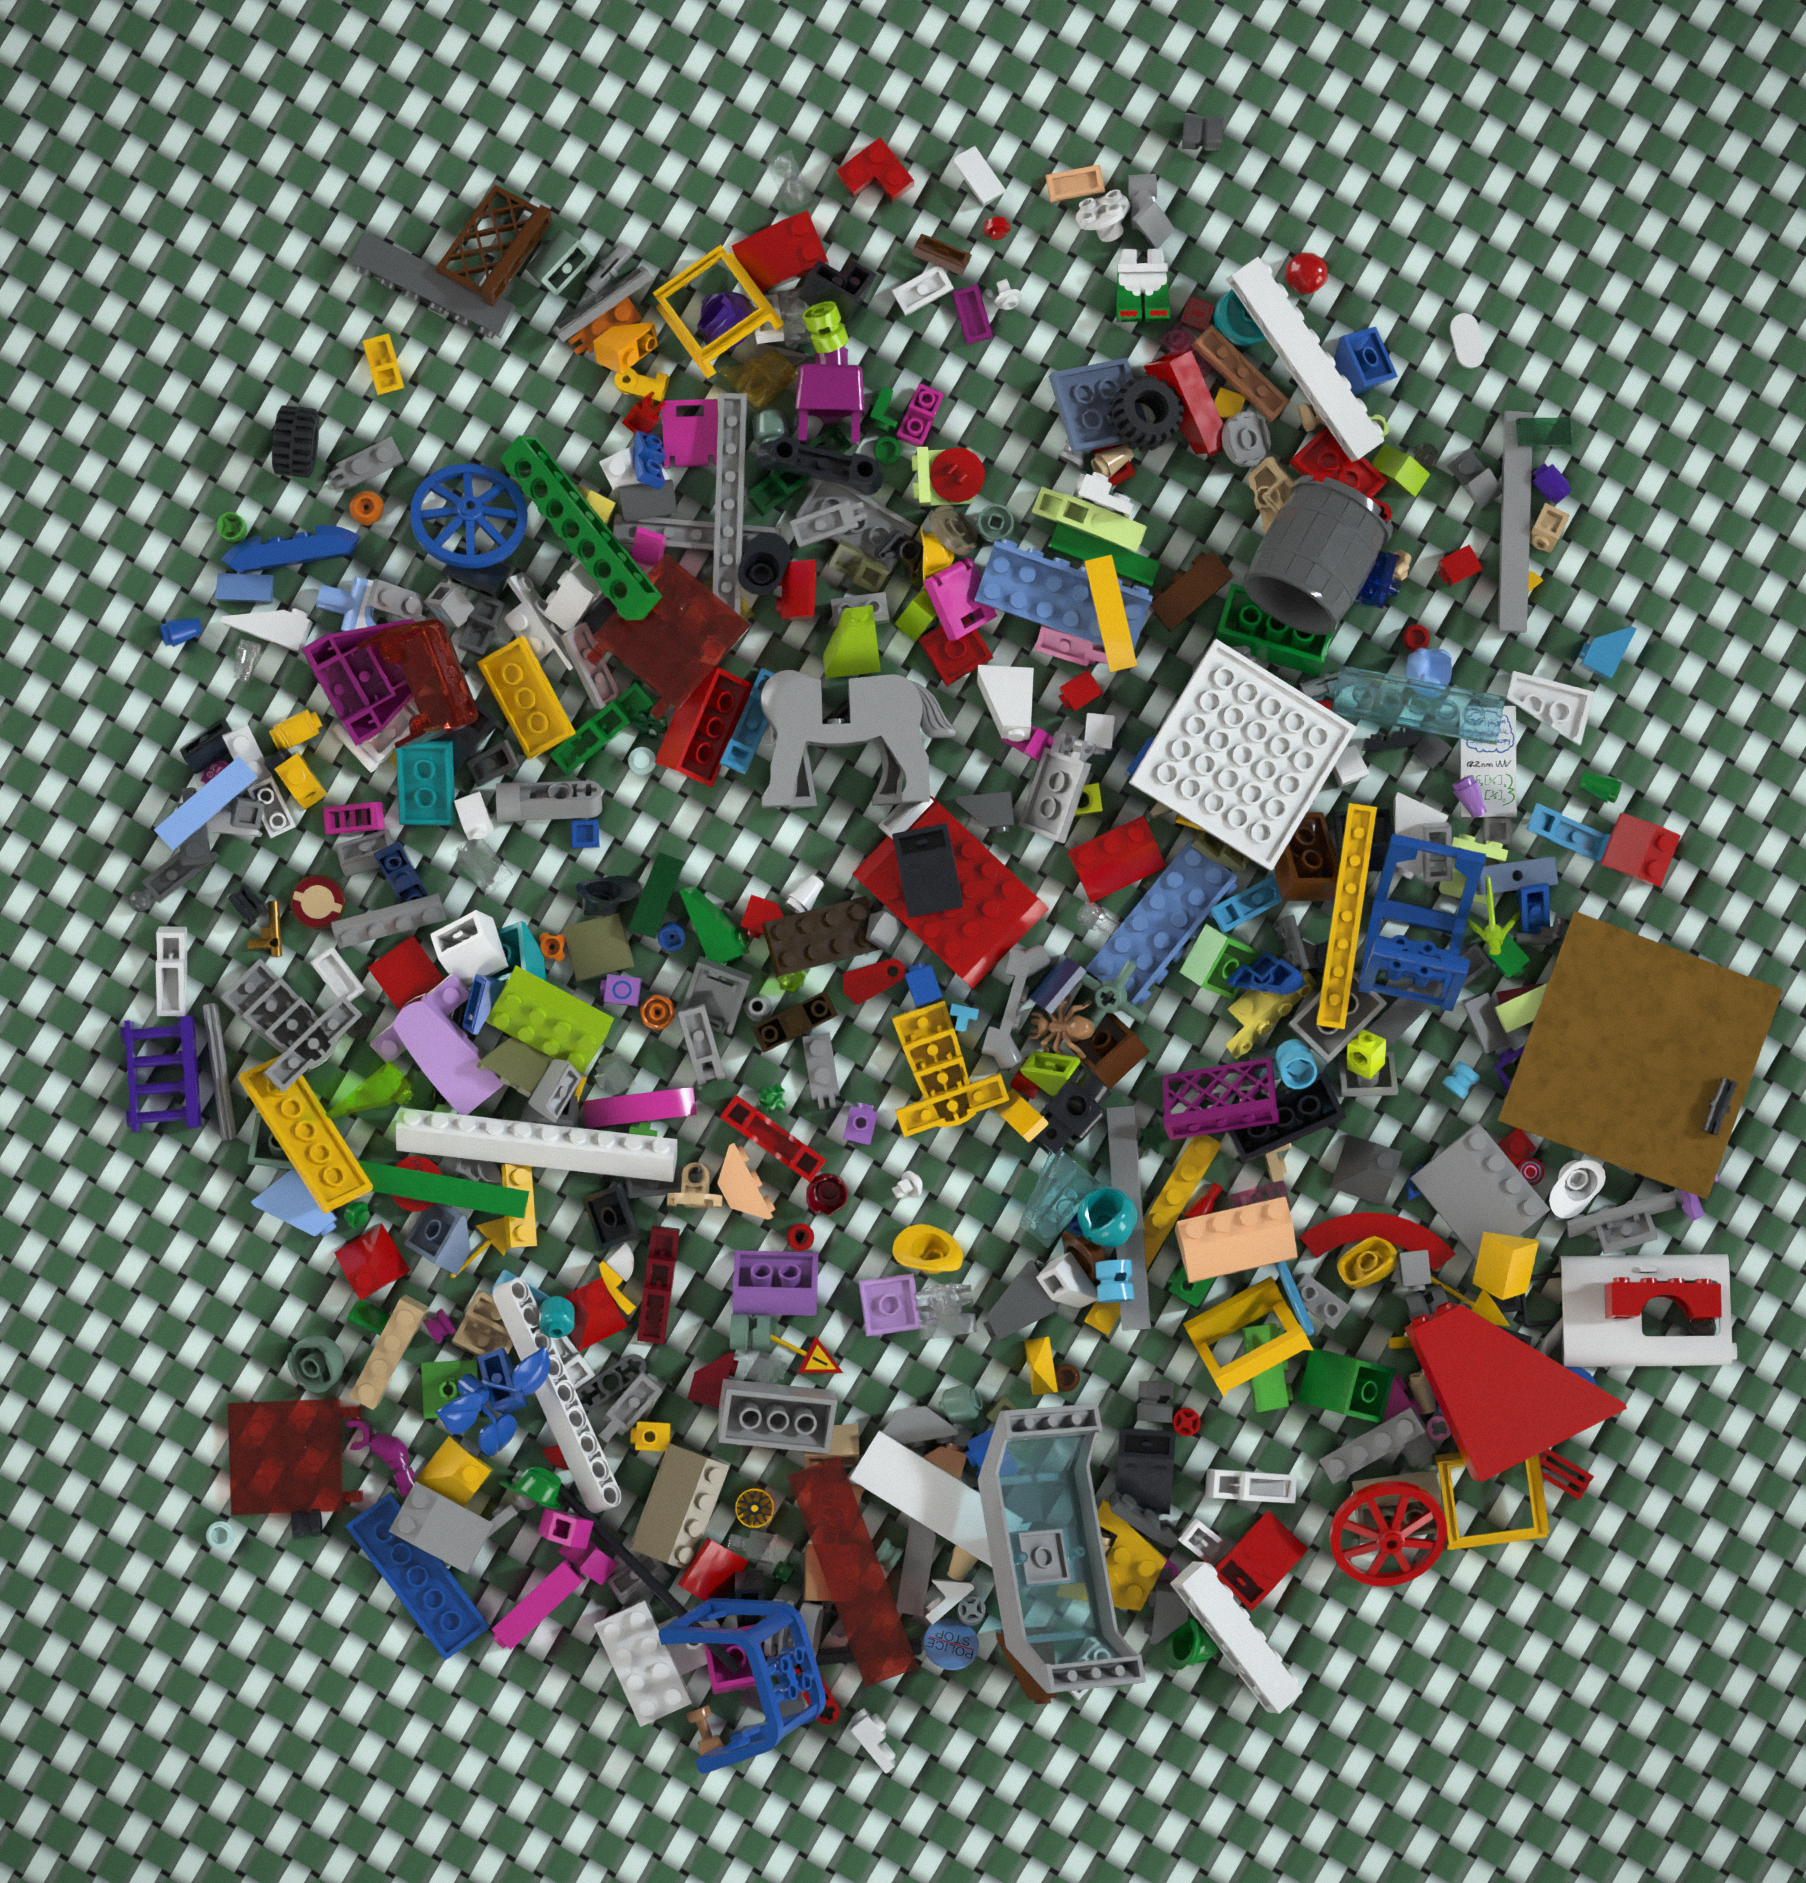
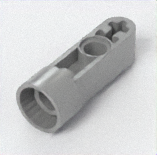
M594 781L496 783L498 822L596 817L602 812L601 787Z

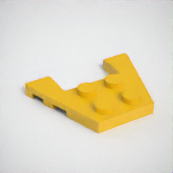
M1104 1498L1097 1510L1099 1524L1104 1529L1117 1535L1106 1557L1114 1607L1141 1611L1150 1594V1590H1152L1167 1560L1132 1525L1112 1513L1110 1502ZM1084 1583L1059 1585L1054 1596L1059 1598L1087 1602Z

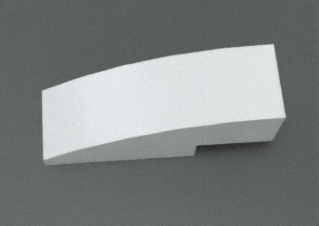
M159 927L156 932L157 1016H185L187 996V927Z
M1207 1468L1205 1496L1247 1501L1295 1503L1297 1475Z

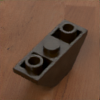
M825 990L751 1029L763 1053L815 1029L838 1016V1013Z

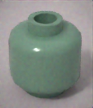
M766 406L761 408L759 413L752 417L753 437L758 445L773 442L779 437H789L787 416L783 411L776 410L773 406Z
M967 1384L946 1389L942 1395V1401L939 1402V1410L942 1417H947L953 1424L975 1419L979 1414V1410L982 1409V1401L976 1388L972 1389Z

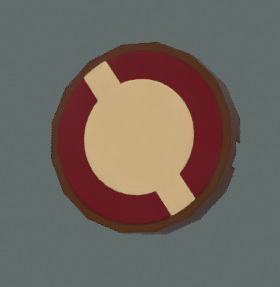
M315 874L303 878L296 884L291 893L290 907L293 916L300 924L309 929L324 930L332 927L331 922L341 919L346 908V897L337 881L326 875Z

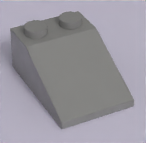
M415 1482L389 1532L468 1574L494 1523L426 1486Z

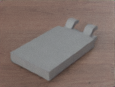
M1055 732L1052 747H1044L1018 826L1057 842L1065 843L1091 764L1087 763L1086 760L1094 753L1096 744L1077 739L1075 736L1067 733Z

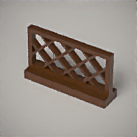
M494 185L436 266V272L483 297V302L493 307L552 224L550 209L543 205H540L538 208L503 188ZM498 195L507 200L508 207L493 210L491 203ZM526 210L532 213L528 220L520 222L515 220L514 212ZM511 214L513 223L497 226L494 216ZM491 217L493 227L478 231L476 225L478 221ZM515 230L516 237L513 241L501 243L499 233ZM496 234L498 244L482 247L480 237ZM476 238L479 248L463 252L461 246L463 242ZM500 250V260L486 264L484 254ZM481 255L483 265L467 268L465 258ZM462 259L463 270L453 272L446 268L450 261ZM485 272L486 279L479 286L470 281L469 275Z

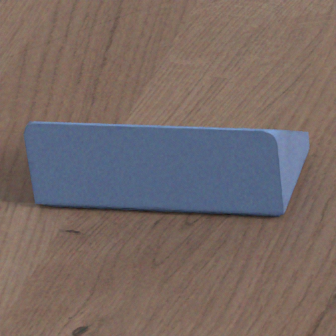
M218 573L215 599L217 601L273 603L274 575Z

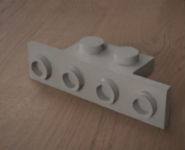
M1658 1192L1651 1198L1630 1200L1624 1205L1615 1208L1605 1207L1597 1213L1587 1216L1584 1214L1577 1215L1571 1220L1566 1221L1568 1238L1596 1231L1603 1254L1657 1240L1658 1235L1651 1215L1676 1208L1675 1192Z

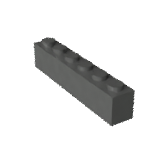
M364 232L350 260L352 266L355 267L354 272L368 279L372 275L380 279V285L390 290H394L397 287L405 291L404 296L418 303L421 299L430 303L428 308L442 315L446 311L454 315V321L466 327L471 323L479 327L478 332L491 339H493L494 335L502 338L516 309L514 304L502 298H499L493 307L486 304L480 295L438 274L435 269L436 266Z

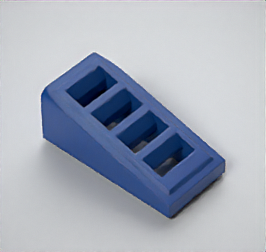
M475 975L462 1028L478 1035L503 989L504 982L490 976Z

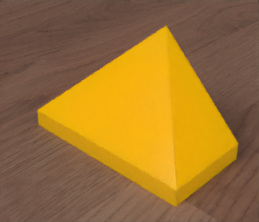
M1049 1337L1024 1340L1032 1395L1058 1392Z

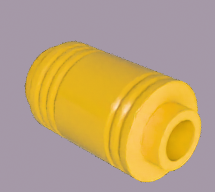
M306 709L274 725L269 733L278 750L284 747L290 749L320 734L318 728L323 725L316 711L310 713Z

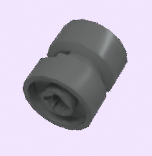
M1185 113L1182 149L1197 150L1200 146H1203L1205 151L1221 152L1224 116L1208 115L1203 119L1200 114Z
M1442 1284L1426 1288L1424 1294L1417 1291L1404 1295L1410 1320L1425 1313L1428 1316L1436 1312L1435 1308L1438 1305L1448 1302Z
M1139 1381L1138 1397L1142 1399V1402L1137 1404L1136 1420L1172 1422L1173 1406L1169 1404V1401L1174 1399L1175 1383Z

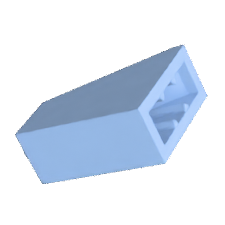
M293 1169L289 1170L251 1201L255 1207L313 1236L322 1234L325 1237L337 1227L334 1224L339 1219L332 1210L323 1214L301 1177Z

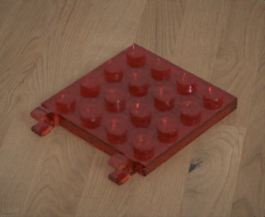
M667 553L646 575L662 595L661 599L643 620H626L616 610L593 636V639L598 644L587 655V660L596 666L607 651H609L656 691L662 698L650 710V714L657 720L663 717L671 705L679 710L751 627L747 621Z
M340 1398L227 1403L231 1515L291 1513V1511L295 1510L309 1512L311 1509L320 1508L319 1512L344 1511V1502L363 1501V1490L343 1491L341 1418H359L360 1406L341 1407Z

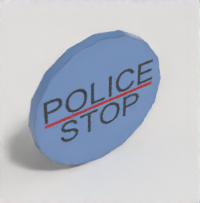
M946 1618L936 1621L928 1628L924 1635L923 1647L927 1657L935 1665L947 1670H958L966 1668L974 1661L979 1650V1640L975 1631L970 1626L963 1624L959 1619Z

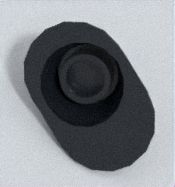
M767 532L759 534L751 540L737 573L739 583L746 591L751 594L763 595L769 594L778 587L790 559V549L785 539L776 533Z
M620 875L583 880L576 886L577 893L582 897V912L586 916H611L616 912L621 902L635 898L642 889L637 880Z

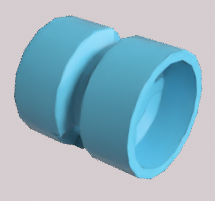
M1290 1039L1278 1047L1275 1059L1283 1082L1293 1089H1303L1311 1085L1317 1076V1068L1309 1045L1299 1039Z
M1108 1260L1095 1263L1096 1279L1101 1281V1284L1097 1286L1099 1303H1117L1134 1300L1133 1284L1129 1282V1278L1133 1276L1131 1260Z

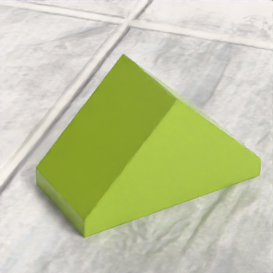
M1385 444L1371 463L1388 481L1414 498L1430 476V473L1410 455Z
M923 589L911 601L894 624L914 642L922 636L938 617L928 592H925Z
M1033 1050L1020 1068V1071L1029 1080L1054 1097L1081 1061L1077 1057Z

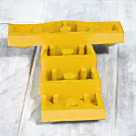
M944 999L891 1017L909 1065L924 1097L921 1101L895 1109L904 1138L936 1126L952 1127L960 1125L976 1115V1112L1010 1100L1000 1073L972 1083L969 1082L955 1029Z

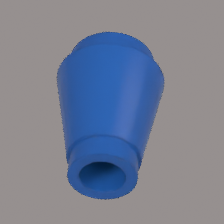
M198 618L167 620L165 624L159 625L165 647L170 645L175 647L202 634Z

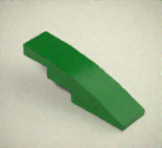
M640 681L635 682L616 700H613L596 716L575 731V735L566 739L549 755L562 771L569 775L631 725L633 719L637 718L638 711L643 710L646 712L656 701Z

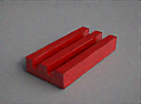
M1550 1449L1544 1450L1540 1455L1541 1465H1544L1580 1488L1576 1492L1541 1471L1542 1478L1581 1500L1583 1493L1587 1490L1594 1476ZM1547 1455L1585 1477L1584 1481L1581 1482L1546 1461L1545 1458Z

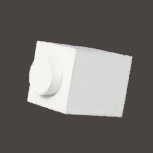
M1087 713L1084 741L1096 744L1094 755H1105V751H1111L1115 716Z
M481 792L454 801L468 840L482 839L495 831Z

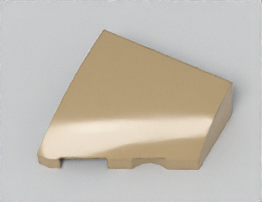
M1274 456L1265 458L1247 476L1250 488L1255 493L1254 502L1256 509L1260 511L1264 525L1262 526V531L1265 534L1280 508L1283 507L1290 497V489L1295 481Z

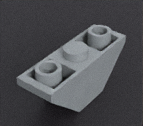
M926 1405L898 1409L882 1430L883 1433L901 1444L909 1443V1448L925 1446V1440L936 1439L937 1444L953 1441V1436L958 1435V1430L955 1426Z

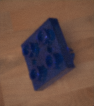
M1379 552L1375 565L1352 606L1383 609L1387 595L1395 597L1399 593V590L1391 588L1392 585L1400 588V582L1392 579L1398 555L1391 552Z

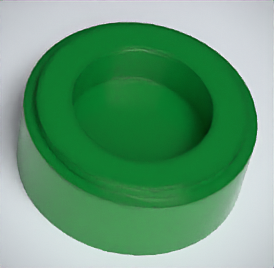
M881 437L874 445V456L883 465L894 464L900 458L901 446L893 437Z

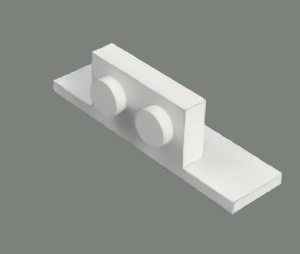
M523 572L509 577L506 581L521 601V604L503 619L517 638L520 636L526 637L538 662L555 649L569 671L575 669L560 638L566 631L543 615L548 604L537 593L531 579L525 576Z

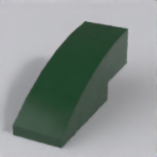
M660 852L658 853L636 907L629 930L656 939L684 867V861Z

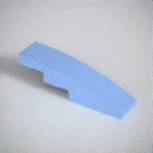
M238 757L174 811L154 831L174 851L214 815H217L235 797L252 784L258 776Z

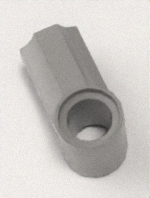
M1156 174L1128 175L1132 229H1137L1133 222L1134 216L1150 199L1154 201L1157 199Z

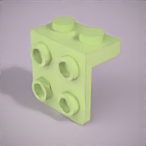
M917 447V455H912V472L918 471V482H913L914 499H919V507L972 504L975 500L974 496L972 499L960 503L949 502L938 496L932 488L930 480L931 465L935 458L945 450H928V447Z
M1459 834L1458 838H1452L1453 847L1485 853L1484 866L1501 864L1506 861L1508 850L1502 849L1503 844L1486 840V844L1475 842V837L1465 834ZM1452 858V881H1440L1439 892L1461 899L1467 877L1454 868L1456 859ZM1475 892L1473 902L1487 905L1486 894L1477 895Z

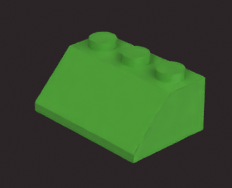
M1276 1323L1242 1327L1245 1354L1282 1335V1328H1277ZM1287 1359L1249 1379L1254 1411L1263 1412L1289 1407L1288 1400H1293L1291 1383H1285L1284 1373L1289 1372Z

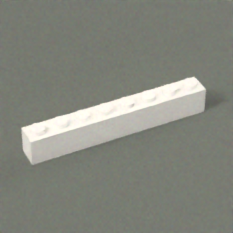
M1257 257L1226 278V281L1350 461L1354 462L1385 441L1381 436L1383 431L1376 421L1370 420L1366 414L1367 407L1360 398H1355L1350 391L1352 387L1348 379L1344 375H1339L1334 367L1336 363L1333 357L1328 352L1324 353L1318 344L1320 339L1312 329L1306 327L1303 322L1304 316L1298 307L1291 305L1287 299L1288 293L1281 283L1277 284L1271 276L1273 272L1269 264Z

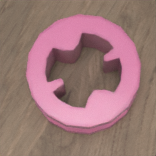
M1436 1415L1427 1421L1426 1427L1428 1430L1426 1432L1432 1439L1443 1441L1450 1436L1451 1431L1443 1416ZM1441 1420L1444 1421L1446 1425L1443 1427L1446 1428V1432L1444 1434L1438 1433L1435 1436L1432 1433L1435 1430L1431 1428L1434 1422L1439 1423Z

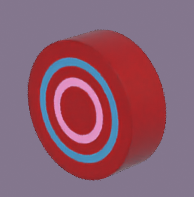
M1523 1159L1516 1167L1531 1186L1539 1184L1544 1177V1167L1537 1159Z

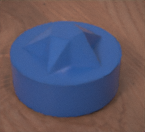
M667 922L659 929L658 943L663 949L676 951L685 943L686 931L679 923Z

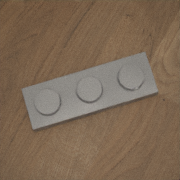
M579 623L561 635L560 638L594 708L602 709L617 699L621 694L587 623Z

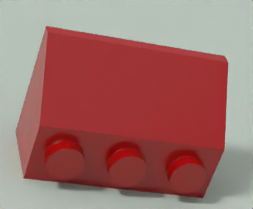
M1143 815L1067 852L1090 903L1166 868L1157 843Z

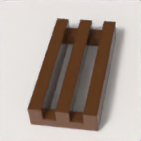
M925 234L920 235L911 254L961 276L972 257L970 253Z

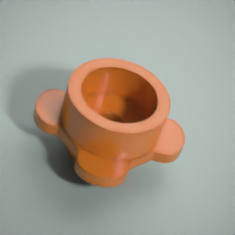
M546 932L542 933L539 940L544 960L552 958L557 962L562 961L565 958L563 953V947L566 944L565 936L562 934L552 936ZM551 944L555 946L553 950L549 948Z

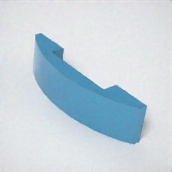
M761 668L735 731L722 756L720 765L744 775L746 774L769 723L761 708V694L765 683L775 673Z
M1536 803L1526 828L1528 831L1552 843L1598 862H1601L1611 835L1576 822Z
M1275 874L1209 909L1223 934L1282 902Z

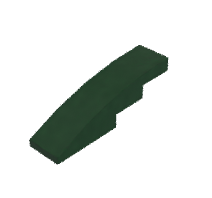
M835 424L806 446L844 454L853 445H851ZM774 470L766 479L749 490L745 496L763 517L813 478Z

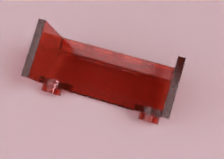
M431 619L386 628L357 644L358 649L378 646L381 657L387 663L392 665L401 663L419 714L412 717L409 721L411 735L394 743L396 749L430 741L476 722L478 718L476 704L448 630L440 620Z

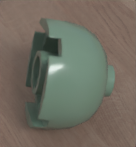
M312 1335L301 1339L292 1347V1351L287 1356L288 1369L296 1382L301 1380L303 1384L307 1385L304 1389L315 1393L327 1391L342 1376L345 1364L344 1355L340 1347L330 1338L321 1335Z

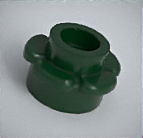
M787 1559L785 1563L780 1560L772 1573L776 1577L775 1583L780 1582L786 1585L792 1577L796 1566L790 1563V1559Z

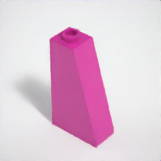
M565 1559L492 1629L495 1633L492 1636L493 1639L503 1649L507 1646L511 1650L586 1578L568 1559Z

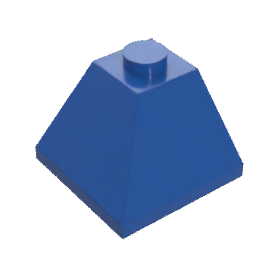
M1376 327L1343 335L1339 338L1334 358L1336 366L1334 367L1340 376L1344 375L1348 379L1352 387L1350 391L1353 395H1358L1398 377Z

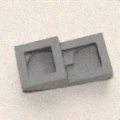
M1152 199L1133 218L1136 228L1145 235L1148 244L1154 249H1158L1174 232L1171 222Z

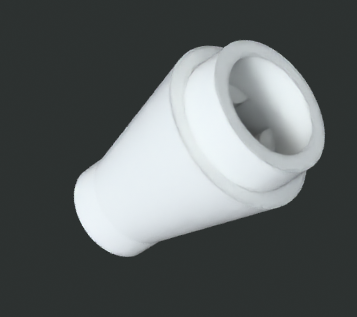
M811 875L809 879L787 896L789 899L785 904L795 914L810 911L824 883L818 877Z

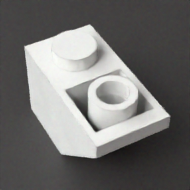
M1071 1252L1050 1261L1036 1277L1053 1301L1080 1309L1098 1300L1097 1289Z

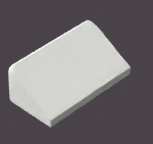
M975 146L952 159L953 164L983 207L1006 192Z

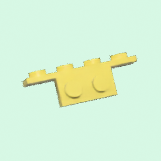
M1307 970L1301 973L1306 985L1294 993L1282 995L1248 989L1228 1008V1011L1244 1026L1225 1045L1235 1059L1246 1054L1252 1045L1261 1036L1266 1035L1282 1016L1290 1013L1293 1006L1302 997H1306L1311 993L1317 982Z

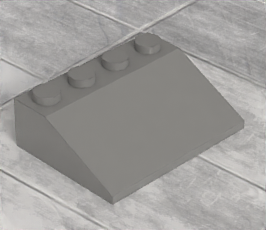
M1480 1123L1469 1128L1409 1178L1476 1260L1483 1231L1517 1237L1550 1210Z

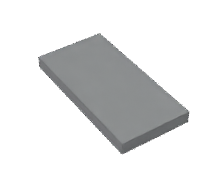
M819 479L815 482L794 517L797 519L845 501H850L851 505L862 502L864 508L854 511V514L856 516L866 512L868 518L859 521L858 528L828 539L837 544L842 539L874 557L876 548L891 531L899 530L912 538L918 529V526L858 490ZM894 557L884 560L876 559L889 569V575L898 562Z

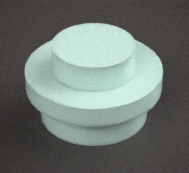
M638 747L630 753L628 764L634 773L646 775L655 768L656 763L654 762L656 757L650 749Z
M224 1521L211 1524L206 1532V1539L209 1545L215 1549L229 1547L235 1537L232 1526Z

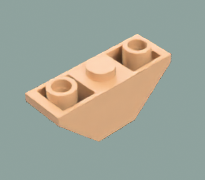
M733 1143L728 1147L717 1184L730 1208L769 1220L773 1218L771 1212L776 1209L768 1195L762 1196L758 1187L763 1184L755 1170L749 1171L745 1162L750 1159L743 1146L737 1148L736 1144Z

